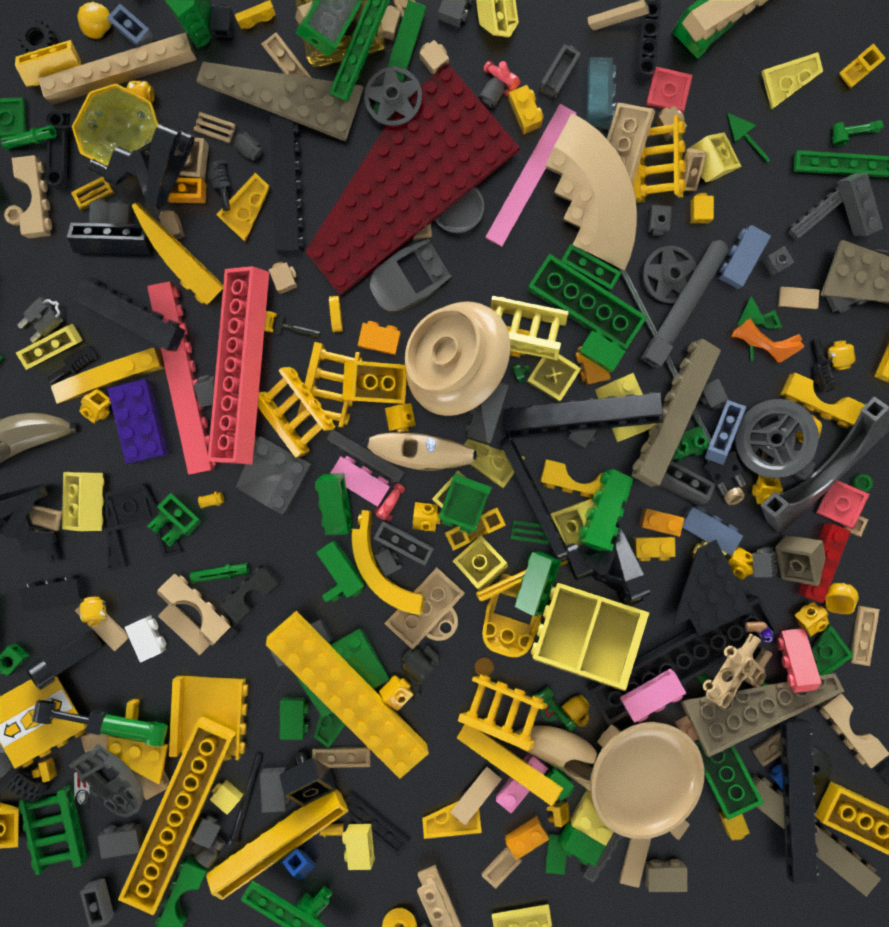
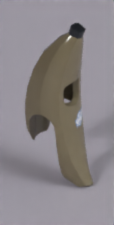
M41 413L17 414L1 419L0 441L2 443H0V463L36 445L70 433H76V424Z

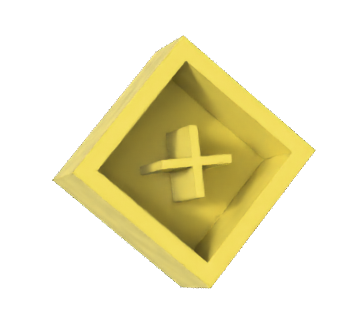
M560 354L558 360L542 357L526 383L554 401L560 402L581 368Z

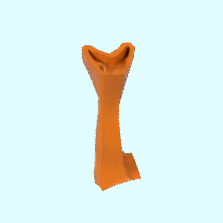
M751 318L733 330L731 336L744 339L750 346L767 350L778 363L804 348L803 343L800 342L802 340L800 334L783 341L774 342L761 333Z

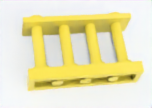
M492 296L491 309L501 318L503 313L514 315L510 332H508L511 351L558 360L561 343L556 342L559 325L566 326L568 311ZM521 317L533 319L529 336L517 334ZM540 321L552 323L548 340L536 338Z

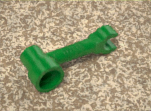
M883 120L851 127H845L843 122L836 123L832 126L834 133L832 137L834 146H842L849 143L850 134L880 132V129L884 128Z
M549 687L544 688L540 693H536L534 696L544 699L543 702L548 704L568 731L572 732L577 727L552 699L555 694Z

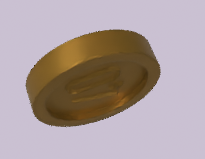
M487 657L479 658L475 663L476 673L479 676L480 674L486 676L492 674L494 670L493 662Z

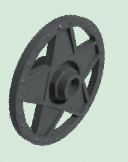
M388 67L375 73L367 83L364 95L365 104L368 112L376 121L388 126H398L407 123L417 114L422 103V90L418 80L411 72L399 67ZM395 72L406 75L412 81L400 83ZM385 74L383 86L371 87L376 79ZM418 91L417 103L413 110L408 99ZM369 99L380 103L377 115L372 110ZM395 111L405 117L397 121H388Z
M664 246L655 250L649 255L643 267V281L647 291L660 302L676 303L678 298L667 299L665 297L671 290L678 294L682 293L687 284L685 276L692 270L694 273L697 268L696 262L686 250L677 246ZM673 251L681 253L688 260L677 262ZM662 252L661 264L649 265L652 259ZM648 276L658 281L656 291L651 287Z

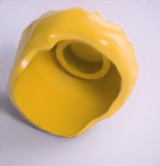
M95 2L85 3L79 8L77 18L79 27L84 35L94 39L103 37L111 27V23L107 19L110 15L108 9L102 4Z
M830 584L824 600L826 609L837 614H851L855 611L859 596L856 589L850 584Z

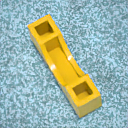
M798 373L789 374L780 394L785 397V400L801 404L809 412L816 411L820 413V417L826 420L833 419L837 421V425L844 428L852 427L855 424L860 410L865 406V404L850 397L841 398L833 405L826 404L816 396L813 380Z
M546 459L544 460L539 482L544 483L543 487L554 489L555 486L562 487L563 492L573 494L574 490L580 491V496L592 498L595 491L599 490L601 485L600 478L603 473H600L595 480L581 484L571 479L565 464Z

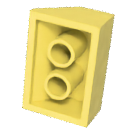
M634 373L595 389L598 399H606L609 396L624 397L629 394L643 395ZM655 424L611 429L616 441L619 442L649 430Z
M63 472L62 529L102 531L104 521L102 516V507L104 505V498L102 496L104 487L103 473Z

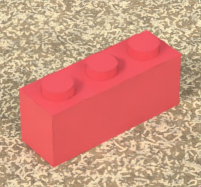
M805 628L781 631L777 638V647L783 654L782 664L784 668H787L788 685L792 686L793 693L817 690L821 685V680Z

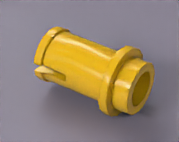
M214 491V494L198 497V503L201 509L212 505L220 506L221 503H224V496L222 492Z
M344 823L330 824L320 831V836H324V838L326 836H343Z

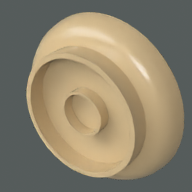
M468 301L454 303L437 309L423 318L413 330L405 352L407 383L414 398L428 411L444 416L462 414L483 403L499 385L509 362L510 338L504 321L491 308L480 303Z
M647 722L621 731L602 749L591 774V797L600 819L615 833L632 839L654 838L673 830L690 815L700 798L705 774L701 753L697 745L687 734L668 724Z

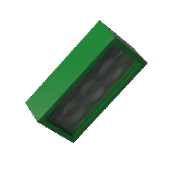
M313 0L295 33L329 57L336 50L363 0Z

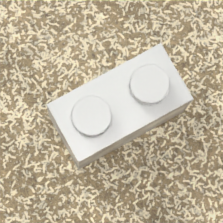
M151 615L124 627L140 662L166 650L165 639L163 636H160L157 630L158 623L154 618L152 619Z

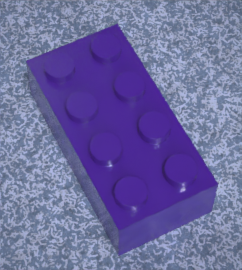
M143 379L107 388L125 463L134 464L169 455L152 382Z

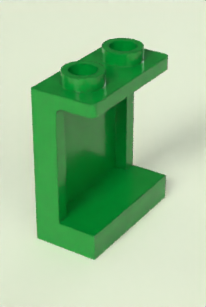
M454 474L439 515V519L442 520L441 523L450 527L453 524L460 526L459 530L469 534L471 531L476 532L492 487Z

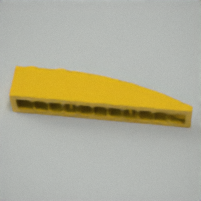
M134 203L132 207L143 230L164 262L181 280L180 283L187 290L191 289L196 294L194 297L200 303L208 305L223 290V284L140 203Z
M153 347L51 385L56 404H60L90 394L97 388L102 390L164 369V361L160 350Z

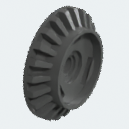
M784 399L767 400L752 407L741 419L736 432V448L741 460L754 473L772 479L787 478L798 474L814 459L819 446V432L812 415L801 405ZM774 417L779 418L780 421L761 429L760 425L764 421ZM797 432L803 433V444L800 451H795ZM773 435H782V442L780 444H773L771 441ZM761 449L775 460L772 464L768 463L756 455L757 451Z

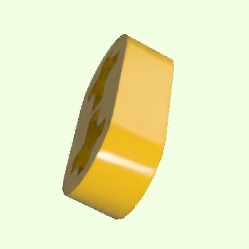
M330 296L329 306L333 333L343 332L339 296Z

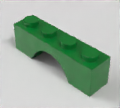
M189 856L185 862L182 861L177 870L180 873L178 879L174 878L169 889L172 893L170 897L167 896L162 905V908H164L163 914L158 915L154 926L184 927L187 916L181 910L180 895L188 890H198L208 871V868L202 866L196 858Z

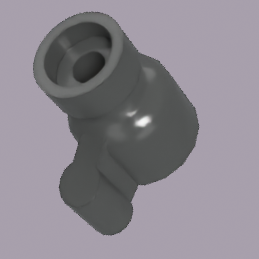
M216 835L210 849L193 843L189 850L195 854V858L202 866L210 868L218 858V851L225 847L226 842Z

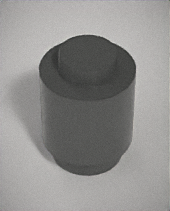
M497 78L489 80L479 95L481 103L488 109L495 108L504 93L505 84Z
M246 132L238 133L233 140L235 143L234 148L247 159L254 161L263 151L260 144Z

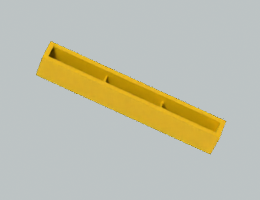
M336 789L328 795L304 807L302 806L300 809L292 812L290 816L278 822L273 828L262 833L253 842L245 845L236 854L231 855L226 861L215 866L213 870L206 874L211 894L221 900L225 899L346 814L349 810L342 793Z

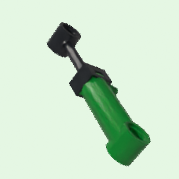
M36 700L32 721L35 723L52 724L53 718L87 724L85 733L95 735L106 734L141 741L151 746H164L168 728L166 724L108 715L109 712L99 710L92 711L88 717L58 711L55 708L56 703L53 701Z

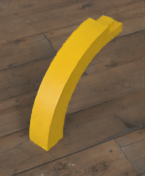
M362 510V514L358 516L360 529H352V548L357 567L363 579L376 595L391 606L408 613L423 614L425 594L413 593L394 584L384 575L377 564L371 545L373 511Z

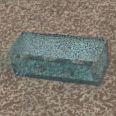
M590 57L587 65L586 121L609 122L612 115L615 114L616 105L612 103V96H615L616 84H613V77L616 76V65H613V58Z

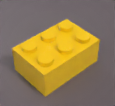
M345 361L342 400L405 404L406 365Z

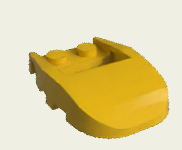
M503 573L499 581L511 576ZM522 584L506 590L502 594L516 598ZM499 594L491 597L485 612L482 632L484 643L491 651L508 657H520L531 648L541 624L542 615L532 616L529 625L496 614L494 610Z

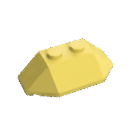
M476 0L479 25L494 36L509 38L519 23L516 0Z

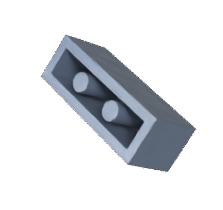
M753 225L746 229L743 228L737 237L739 242L736 246L733 245L728 253L730 258L721 265L718 271L721 273L718 279L736 289L743 287L771 235Z
M727 400L705 459L724 465L746 406Z
M698 505L695 507L689 506L683 515L682 529L707 543L717 540L721 550L726 555L732 556L743 538L738 533L739 529L730 524L728 527L722 524V519L715 515H712V517L705 514L706 510Z

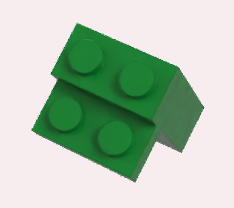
M698 0L687 8L672 31L697 59L705 53L715 40L736 23V21L734 23L730 21L721 31L716 29L706 40L702 38L695 42L682 22L692 10L709 0Z
M337 539L316 552L337 583V585L322 595L326 602L329 600L335 602L343 594L347 598L351 595L354 598L363 592L366 582Z

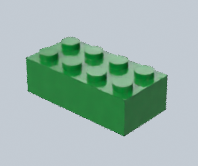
M695 742L703 759L704 775L727 820L764 804L734 745L710 757H706L700 742Z

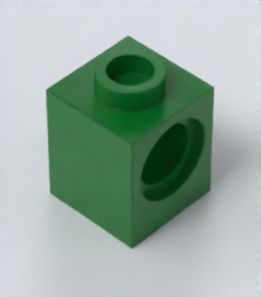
M16 643L8 646L0 655V673L6 676L14 674L30 655ZM8 657L13 660V665L8 663Z

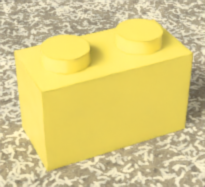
M349 824L342 836L343 844H346L344 859L348 863V870H371L375 861L371 824Z

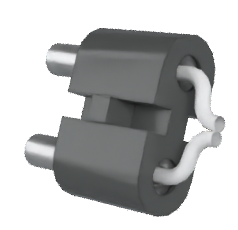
M39 297L23 313L25 317L17 326L23 329L29 322L34 324L33 327L37 332L30 338L32 343L37 342L42 336H49L63 322L58 309L59 303ZM51 305H55V310H56L57 312H55V311L52 310V306H51Z

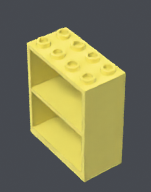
M557 583L556 587H552L549 595L550 600H552L550 606L546 605L544 610L545 622L540 624L537 632L538 637H540L538 643L534 642L531 650L533 659L625 691L649 612Z

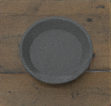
M474 187L437 217L435 221L442 229L451 233H464L473 229L481 221L484 214V200L481 193Z

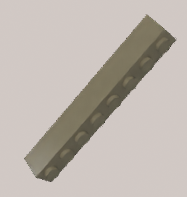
M703 338L695 342L693 341L687 349L688 354L680 364L681 369L672 381V389L664 399L665 404L662 408L664 423H656L649 431L648 441L641 448L642 454L633 465L634 471L631 476L650 487L660 486L721 352L719 348Z
M755 775L752 780L764 804L757 806V808L784 829L783 792L779 789L774 791L771 788L772 783L764 777L760 779ZM816 825L817 836H815V842L818 847L817 857L867 897L881 880L875 874L877 870L868 862L866 864L860 861L862 857L855 851L849 852L846 850L847 845L839 838L834 840L831 837L832 833L823 825L821 828Z

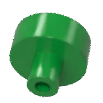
M519 363L511 365L517 383L525 381L524 375L530 372L528 365L521 367Z

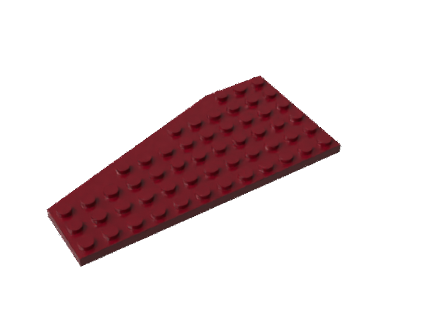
M448 63L420 85L422 103L417 114L405 124L398 126L386 125L305 250L306 254L340 296L520 150L516 142ZM418 91L408 99L413 110L417 103ZM395 111L390 121H397L405 117Z

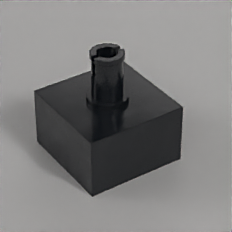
M305 751L295 755L297 766L279 774L284 796L303 807L336 790L331 769L315 758L308 759V753Z

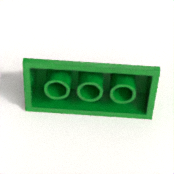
M165 0L184 33L186 32L195 47L198 49L201 46H205L212 38V33L209 29L211 6H213L211 1Z

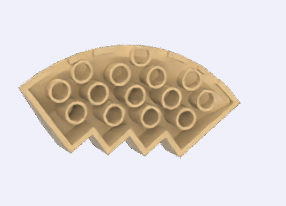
M571 113L545 165L546 169L562 176L555 190V195L571 202L564 216V221L580 228L573 245L625 271L633 250L637 228L636 199L630 176L625 164L611 143L595 127Z

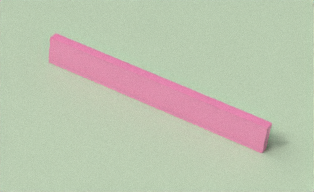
M562 104L558 106L487 233L486 239L500 247L504 245L542 177L549 156L571 113L576 115V112Z

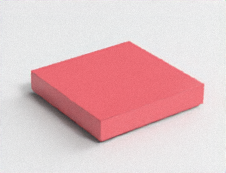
M656 66L646 106L658 109H665L667 107L671 109L675 106L677 110L684 113L693 75Z
M837 481L825 492L816 513L850 529H854L870 494Z

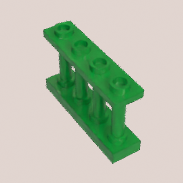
M63 786L57 791V796L37 801L20 799L19 811L23 816V830L27 834V848L31 852V867L35 870V875H40L46 869V865L68 860L73 863L74 868L82 866L88 858L72 786ZM53 804L60 805L61 815L36 820L34 809ZM61 822L64 824V834L40 839L39 827ZM64 841L68 843L69 852L44 857L42 846Z

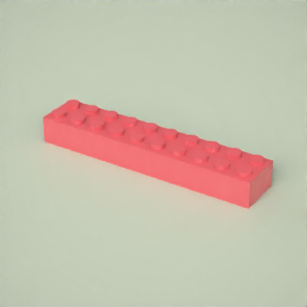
M253 266L225 269L208 452L209 462L253 464L269 281L268 271Z

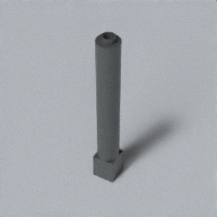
M712 241L656 336L650 341L641 356V360L655 369L661 367L673 348L672 345L728 254V245L724 241Z

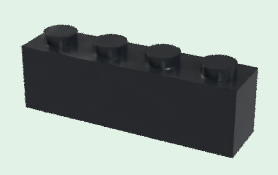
M70 223L67 240L74 253L150 255L152 243L141 224Z

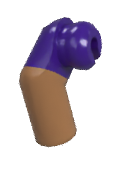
M745 623L746 632H757L765 642L773 640V632L766 623Z

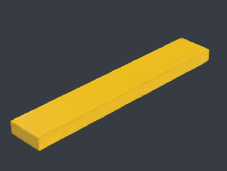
M464 724L457 736L458 740L549 805L554 806L564 788L480 730Z

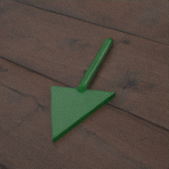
M727 113L734 142L744 136L766 162H769L770 159L747 134L756 125Z
M752 296L737 325L744 324L750 318L755 325L766 324ZM750 346L751 361L754 360V346Z

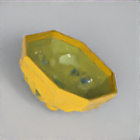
M115 83L89 92L72 125V129L80 154L108 166L112 153L117 146L130 152L138 150L151 142L155 129L159 124L150 101Z

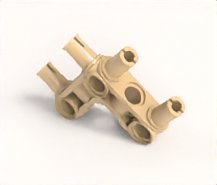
M749 634L742 648L736 649L733 646L725 648L724 654L728 657L714 681L707 680L703 684L708 700L725 709L732 702L742 681L755 687L762 685L766 677L764 667L773 654L761 648L756 659H753L752 654L761 642L758 637H753L752 634ZM733 676L732 680L727 682V679Z

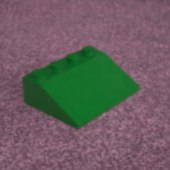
M358 629L331 645L373 689L390 680L363 629ZM298 678L301 686L321 716L325 717L332 713Z

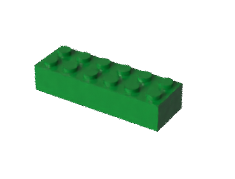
M551 254L548 255L527 288V291L553 308L568 311L567 317L590 332L598 330L606 335L605 339L610 342H618L623 346V350L628 348L647 316Z

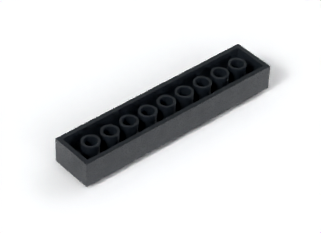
M756 595L746 598L753 611L701 636H698L695 629L692 628L635 659L625 691L596 681L586 686L606 723L610 725L628 715L619 697L669 669L674 671L681 685L726 661L728 657L724 654L725 648L728 646H733L736 649L742 648L749 634L763 641L757 632H746V622H764L772 630L773 635L779 632L761 598Z

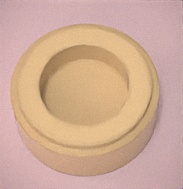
M12 205L5 210L4 217L8 223L19 226V215L25 211L16 205Z
M733 488L725 494L724 499L728 505H735L744 499L745 494L741 488Z

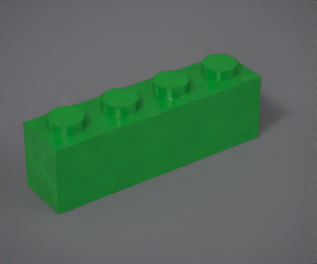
M614 469L606 470L601 475V485L599 490H596L593 495V505L588 509L585 516L587 519L585 525L580 528L578 533L579 543L597 551L613 550L614 544L611 543L613 536H617L619 528L616 527V523L623 516L624 509L621 506L622 503L627 502L634 478Z

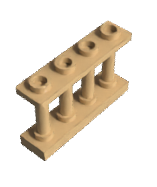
M436 865L418 872L422 887H419L417 892L432 927H462Z

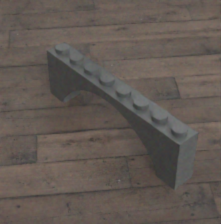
M873 397L860 410V414L851 431L822 467L811 475L810 478L794 488L782 493L774 492L761 505L767 523L780 534L784 533L889 432V406Z

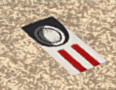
M75 772L74 800L76 809H89L90 786L87 782L82 783L78 778L80 774Z

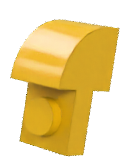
M873 43L845 67L839 75L851 89L886 58Z

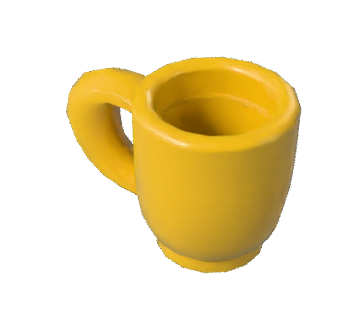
M581 694L574 696L561 707L563 712L578 727H585L588 724L590 704Z

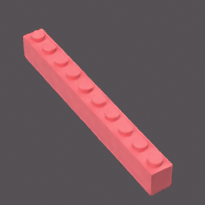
M170 281L147 286L152 311L163 314L164 319L168 321L171 319L180 323L179 327L186 330L177 351H167L161 348L188 475L215 470L214 465L217 463L208 461L210 435H207L206 430L208 428V421L203 416L202 409L204 407H200L194 389V384L198 379H195L194 372H196V366L190 357L192 347L186 339L188 329L182 320V316H184L183 307L178 302V297H180L179 289Z

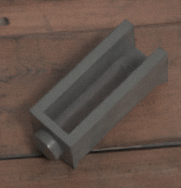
M563 45L542 80L539 92L556 100L581 55L575 47Z

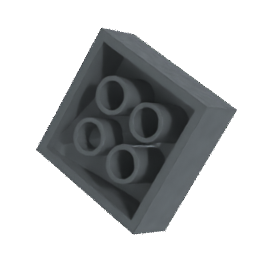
M499 383L494 392L483 403L471 410L470 414L474 416L472 422H467L465 433H468L467 438L486 444L491 443L509 385Z
M259 436L254 446L253 464H245L236 488L274 511L285 515L303 485L313 463L301 457L295 458L292 452Z

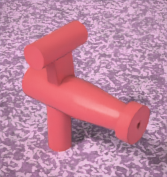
M487 61L484 65L486 73H491L506 84L507 89L504 91L506 97H509V92L516 90L521 84L519 77L509 71L506 62H500L499 67L495 66L491 61Z
M396 483L394 490L385 499L382 506L376 507L373 513L378 518L390 522L393 518L390 513L395 507L400 494L404 493L405 488L401 484Z

